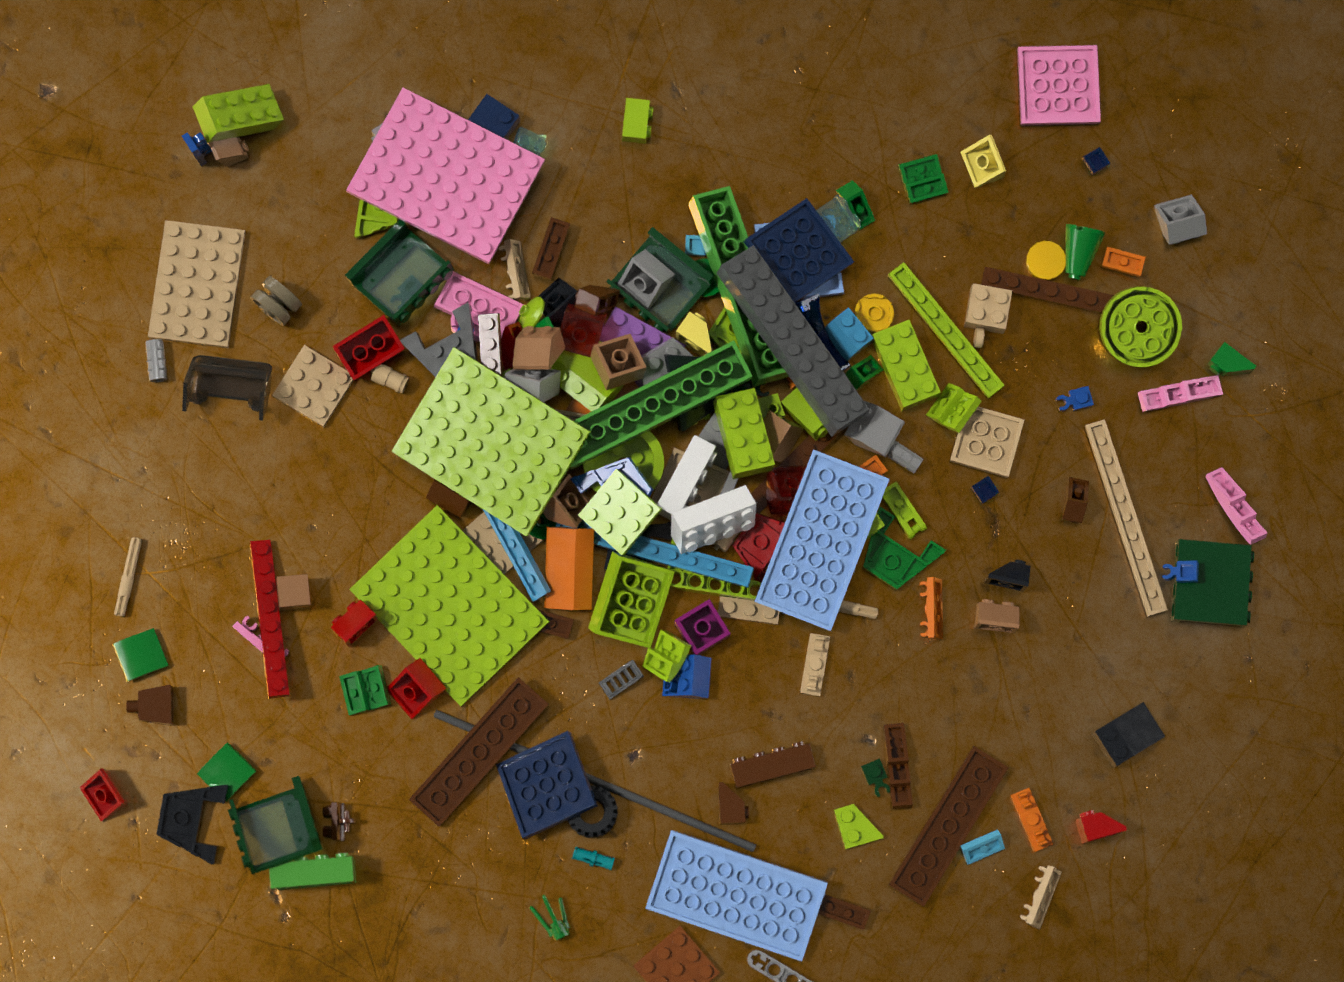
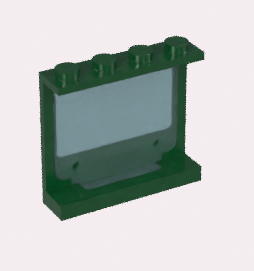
M399 219L345 274V277L352 286L396 325L400 326L409 320L414 310L419 309L430 294L432 295L438 290L439 285L444 280L451 277L454 268L449 260L445 261L409 230L404 221Z
M652 227L648 231V239L631 259L645 249L675 274L668 288L646 310L617 286L631 259L612 281L608 279L606 283L609 288L620 290L619 295L624 298L623 302L629 308L635 307L639 310L638 315L645 321L650 319L655 323L654 328L670 335L714 283L715 279L707 270Z
M300 776L292 778L293 789L240 808L236 807L233 799L229 800L231 809H228L231 821L235 820V824L232 827L236 837L239 836L240 840H237V845L240 852H244V856H241L244 867H249L252 875L323 850Z

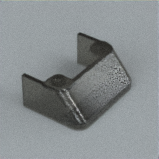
M204 355L195 356L192 358L183 382L182 411H187L190 402L202 404L207 401L209 396L248 401V407L253 411H259V420L263 421L268 407L272 366L263 362Z

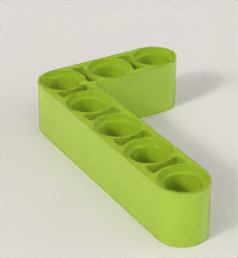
M672 539L671 544L676 546L675 542ZM668 566V569L674 570V574L681 578L678 584L671 583L670 588L674 590L755 601L756 596L750 593V589L752 587L760 588L761 582L750 580L748 588L740 586L741 591L733 593L730 590L732 583ZM696 577L700 579L701 584L698 587L691 586L689 583L691 578ZM714 580L720 582L721 588L718 590L711 589L710 582Z

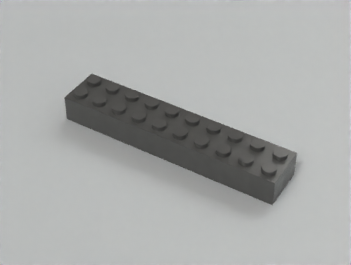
M754 245L722 264L717 271V275L831 437L864 417L869 411L868 406Z

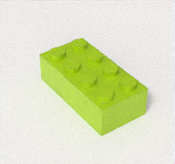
M270 84L202 96L193 106L207 143L274 130L284 120Z
M910 319L872 334L874 338L873 346L901 411L939 397L940 389Z
M755 388L716 396L713 406L732 478L737 479L772 471L775 462Z

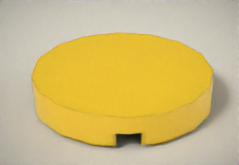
M1052 241L1036 243L1027 254L1026 265L1028 271L1035 278L1048 281L1056 279L1062 274L1066 266L1064 250Z
M876 293L867 294L856 304L854 314L868 332L874 334L889 328L893 322L894 308L885 296Z

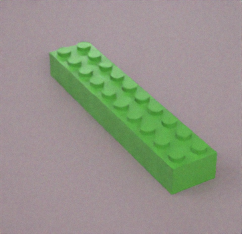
M730 186L693 195L688 205L743 359L753 376L751 380L753 387L789 377L717 275V271L722 264L748 249L744 243L748 235Z
M735 341L574 420V422L589 430L590 434L569 467L570 470L714 399L716 396H720L752 380L753 376Z

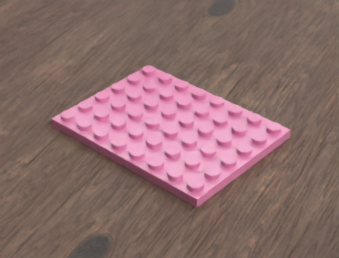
M402 88L346 192L490 264L545 159Z

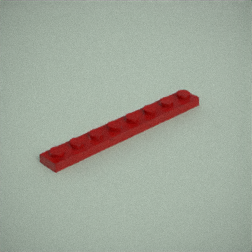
M271 540L250 541L268 699L289 697Z

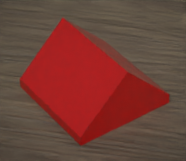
M104 768L99 769L79 787L101 822L128 805L117 785Z

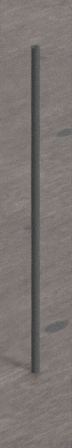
M436 710L433 716L468 732L474 727L470 723L439 710ZM514 743L510 750L517 753L529 749L517 743ZM586 773L589 783L595 786L603 787V789L754 852L756 847L754 843Z

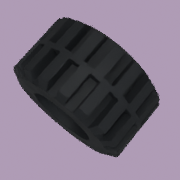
M590 785L595 800L600 802L604 808L603 818L598 823L589 824L583 821L579 814L569 819L568 823L577 834L586 838H598L612 829L617 819L618 809L614 797L608 790L606 791L600 786Z

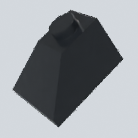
M1014 560V562H1009L989 573L984 583L1024 592L1029 585L1031 566L1026 565L1025 561Z

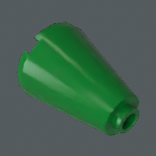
M1066 224L1065 261L1066 273H1069V278L1080 280L1081 276H1086L1105 232Z

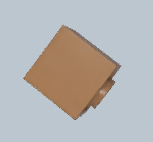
M308 574L276 578L279 611L309 609Z

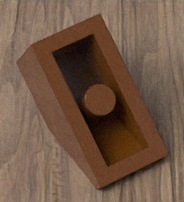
M593 285L579 288L575 296V307L594 316L610 311L616 307L620 290Z
M1069 477L1062 519L1070 522H1083L1088 504L1089 481Z
M719 782L720 825L745 824V819H749V807L745 806L744 801L726 784Z

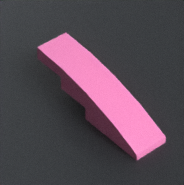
M1218 375L1186 380L1181 383L1138 392L1142 412L1223 395Z
M1222 467L1206 474V479L1216 498L1246 541L1251 545L1266 538L1267 531L1255 519L1257 513L1245 501V492Z

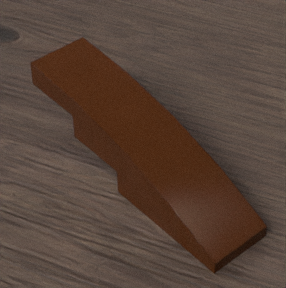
M904 723L884 724L892 809L912 808L913 802Z

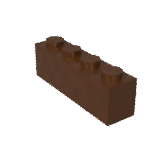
M804 741L792 744L793 748L785 749L784 746L772 749L773 753L766 755L764 751L753 754V758L747 760L745 756L733 759L734 763L730 764L735 788L739 789L815 769L816 766L810 743L805 744Z

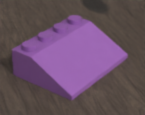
M615 307L598 339L601 342L631 334L642 356L672 337ZM679 342L684 348L686 347L685 344ZM642 379L634 381L639 388L644 386Z

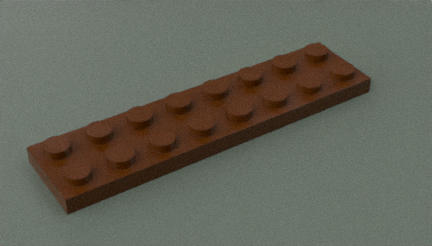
M518 677L409 800L440 827L549 704Z
M973 746L893 876L889 886L924 907L1009 767Z

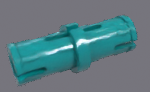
M575 846L572 859L588 863L589 866L593 867L595 865L612 870L615 860L614 857L599 854L596 850L592 852Z

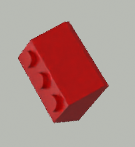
M382 315L332 346V349L353 381L405 350L385 315Z

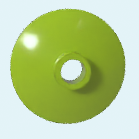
M535 297L520 308L518 322H520L522 329L527 326L535 327L545 307L543 298Z

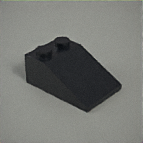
M1144 702L1092 733L1113 768L1165 737Z

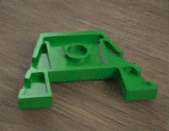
M880 507L877 514L885 526L871 536L863 569L897 590L943 555L946 550L931 540L921 556L918 557L884 534L895 516Z

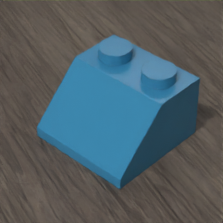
M849 307L817 334L840 367L868 347L874 339Z

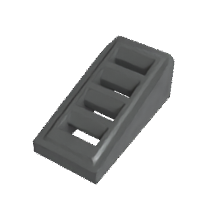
M632 659L600 681L599 685L609 700H611L644 678V676ZM631 668L636 677L632 678L627 669ZM622 672H624L629 682L626 683L620 675ZM613 678H618V680L622 684L620 688L618 687ZM609 681L616 690L613 693L606 684Z

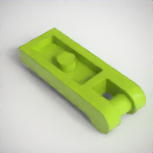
M897 481L886 487L882 499L895 516L906 536L911 540L919 531H925L927 529L925 523ZM913 519L916 524L910 527L908 522Z

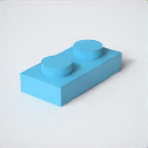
M995 830L961 845L964 859L969 865L1005 849L999 830Z

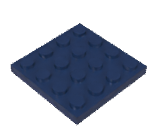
M807 198L744 240L748 248L754 245L794 303L854 263L853 259Z
M569 731L496 764L520 834L525 840L597 807L580 756Z

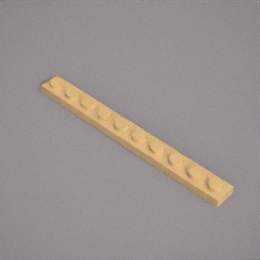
M1105 419L1087 424L1085 429L1147 617L1165 612L1168 609Z

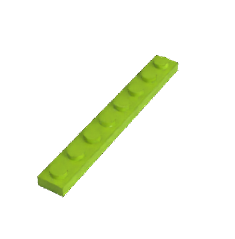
M904 262L888 274V277L988 399L1005 386Z

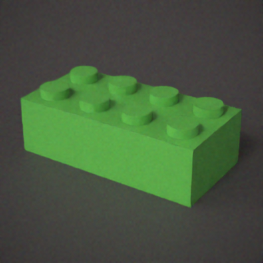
M338 853L336 858H329L327 855H317L314 860L300 857L292 862H286L269 868L270 888L274 891L356 883L355 859L348 853Z

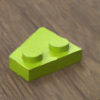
M854 804L834 810L845 850L883 839V835Z

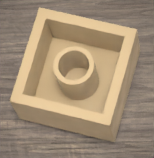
M973 283L970 288L964 327L976 329V327L983 328L985 331L1003 334L1006 330L1012 290Z

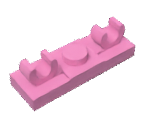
M249 616L243 619V625L237 621L232 627L263 653L261 634L257 637L251 632L258 628V624L255 623L252 627H248ZM288 649L284 651L285 657L289 653Z

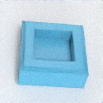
M686 235L685 253L688 256L705 257V250L700 236Z

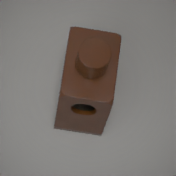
M165 685L138 691V700H127V713L138 712V720L141 722L174 726L173 686Z

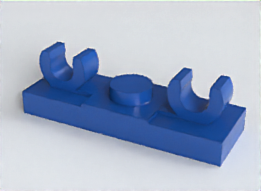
M188 132L182 135V138L200 166L206 164L204 156L210 154L212 150L201 132L193 138L190 137Z

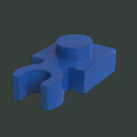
M1089 386L1070 390L1068 392L1069 397L1060 395L1056 398V401L1063 400L1065 402V406L1059 407L1061 412L1067 410L1069 406H1072L1073 411L1094 405Z
M1197 560L1177 561V567L1164 564V570L1170 569L1171 572L1169 575H1162V578L1170 581L1176 577L1178 583L1198 582L1199 562Z

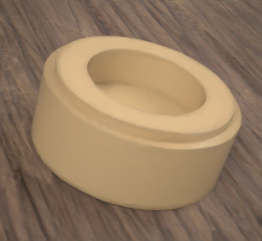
M976 327L973 339V347L975 348L983 347L985 336L983 328Z

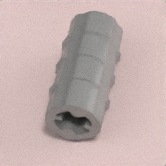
M148 340L145 342V352L147 354L146 362L148 364L149 381L164 382L167 380V369L163 340Z
M894 441L886 455L895 461L896 464L903 466L913 474L924 460L897 441Z

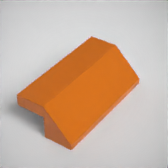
M547 527L545 580L551 592L545 595L544 608L592 610L594 530L592 528Z

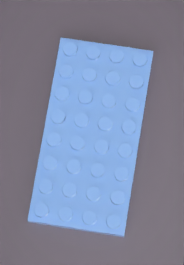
M813 449L754 602L831 631L889 478Z
M671 830L645 909L802 961L828 882Z

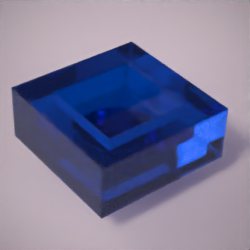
M1100 147L1082 158L1092 175L1110 165L1109 160Z
M989 476L971 487L981 504L999 494L998 489Z

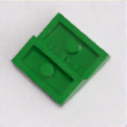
M937 154L898 164L910 203L948 193L944 173L941 171Z
M154 628L113 644L127 682L169 666Z
M382 665L339 676L349 716L391 705Z
M226 743L199 770L197 775L209 787L229 785L226 797L227 802L241 786L246 784L257 770L229 743Z

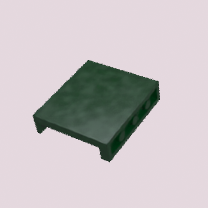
M1185 539L1176 541L1174 567H1177V561L1196 560L1199 562L1198 582L1178 583L1176 577L1174 578L1171 622L1190 621L1240 626V628L1247 626L1251 619L1248 603H1251L1252 591H1249V583L1253 581V571H1250V565L1254 562V551H1251L1252 545Z

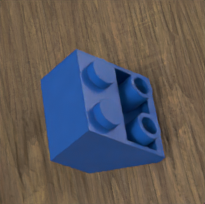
M687 655L682 667L671 682L663 680L662 696L691 699L709 698L711 658L700 655Z

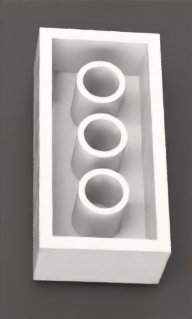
M696 435L693 436L657 503L662 508L659 513L660 515L671 520L673 512L689 507L687 506L688 502L694 501L698 493L697 485L703 484L708 472L706 470L707 466L712 467L716 459L715 445Z
M746 485L673 512L671 518V537L680 553L683 554L693 552L704 545H711L720 539L729 538L738 532L748 531L755 526L756 502Z

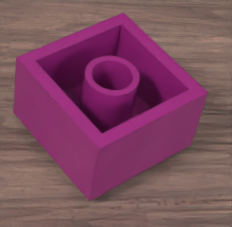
M710 599L674 620V624L685 642L691 645L690 650L693 655H701L729 638L731 634Z

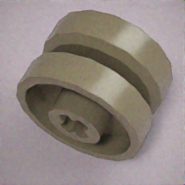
M268 276L262 283L266 292L256 290L250 298L267 316L284 326L290 320V315L286 309L290 312H297L302 303L280 282Z

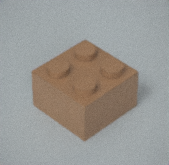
M631 334L593 345L590 357L606 390L643 379L646 365Z

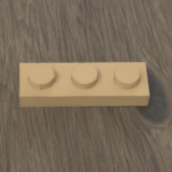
M720 596L718 614L721 618L778 625L780 611L753 600Z

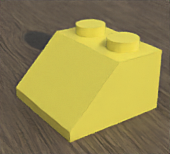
M689 312L676 330L675 339L702 357L712 352L707 323L700 314Z

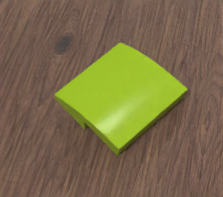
M948 383L926 416L942 426L960 433L982 401L977 396L965 392L961 387Z
M660 630L655 648H648L642 667L664 681L671 682L682 667L691 645L667 630Z

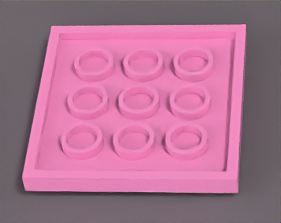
M1097 45L1018 47L1021 126L1100 124Z

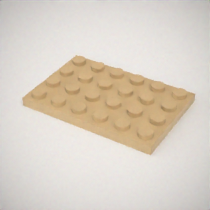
M165 220L148 338L222 348L229 347L245 230Z

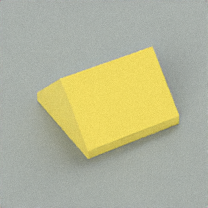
M988 135L961 151L975 188L1004 177L1006 169L992 135Z

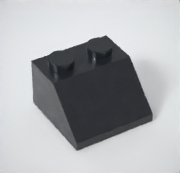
M558 277L538 297L543 298L545 302L541 317L543 319L549 317L553 327H560L562 333L578 317L582 316L585 311L575 307L577 290Z

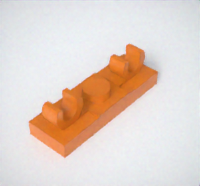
M927 577V582H920L921 586L927 587L926 592L920 593V596L927 597L925 613L928 622L923 621L920 625L927 626L928 630L926 633H920V636L943 640L942 579Z
M1030 788L1010 795L1033 851L1036 852L1053 845Z

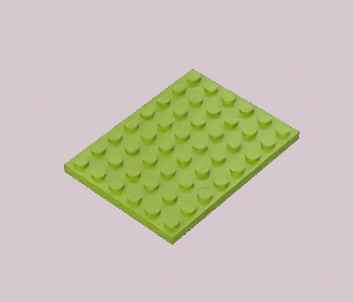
M453 347L391 452L521 534L529 536L589 436L590 431Z
M438 505L349 589L376 614L378 620L416 660L421 658L447 688L445 691L461 707L549 623L543 614Z

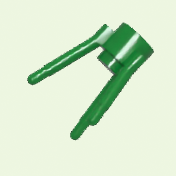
M542 895L544 904L553 921L550 924L551 928L535 908L530 906V910L546 929L549 937L553 936L556 941L570 934L568 930L570 925L567 921L561 897L558 900L563 922L562 920H557L546 895Z

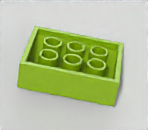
M574 321L562 333L565 350L552 365L551 369L561 371L560 388L592 412L612 402L624 385L609 390L605 389L590 357L593 345L601 343V341Z
M612 551L588 629L598 635L651 648L675 571Z

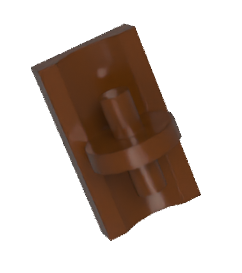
M333 802L331 805L323 807V817L331 818V826L323 827V837L331 838V840L346 841L345 832H350V824H355L356 819H350V811H345L344 803Z

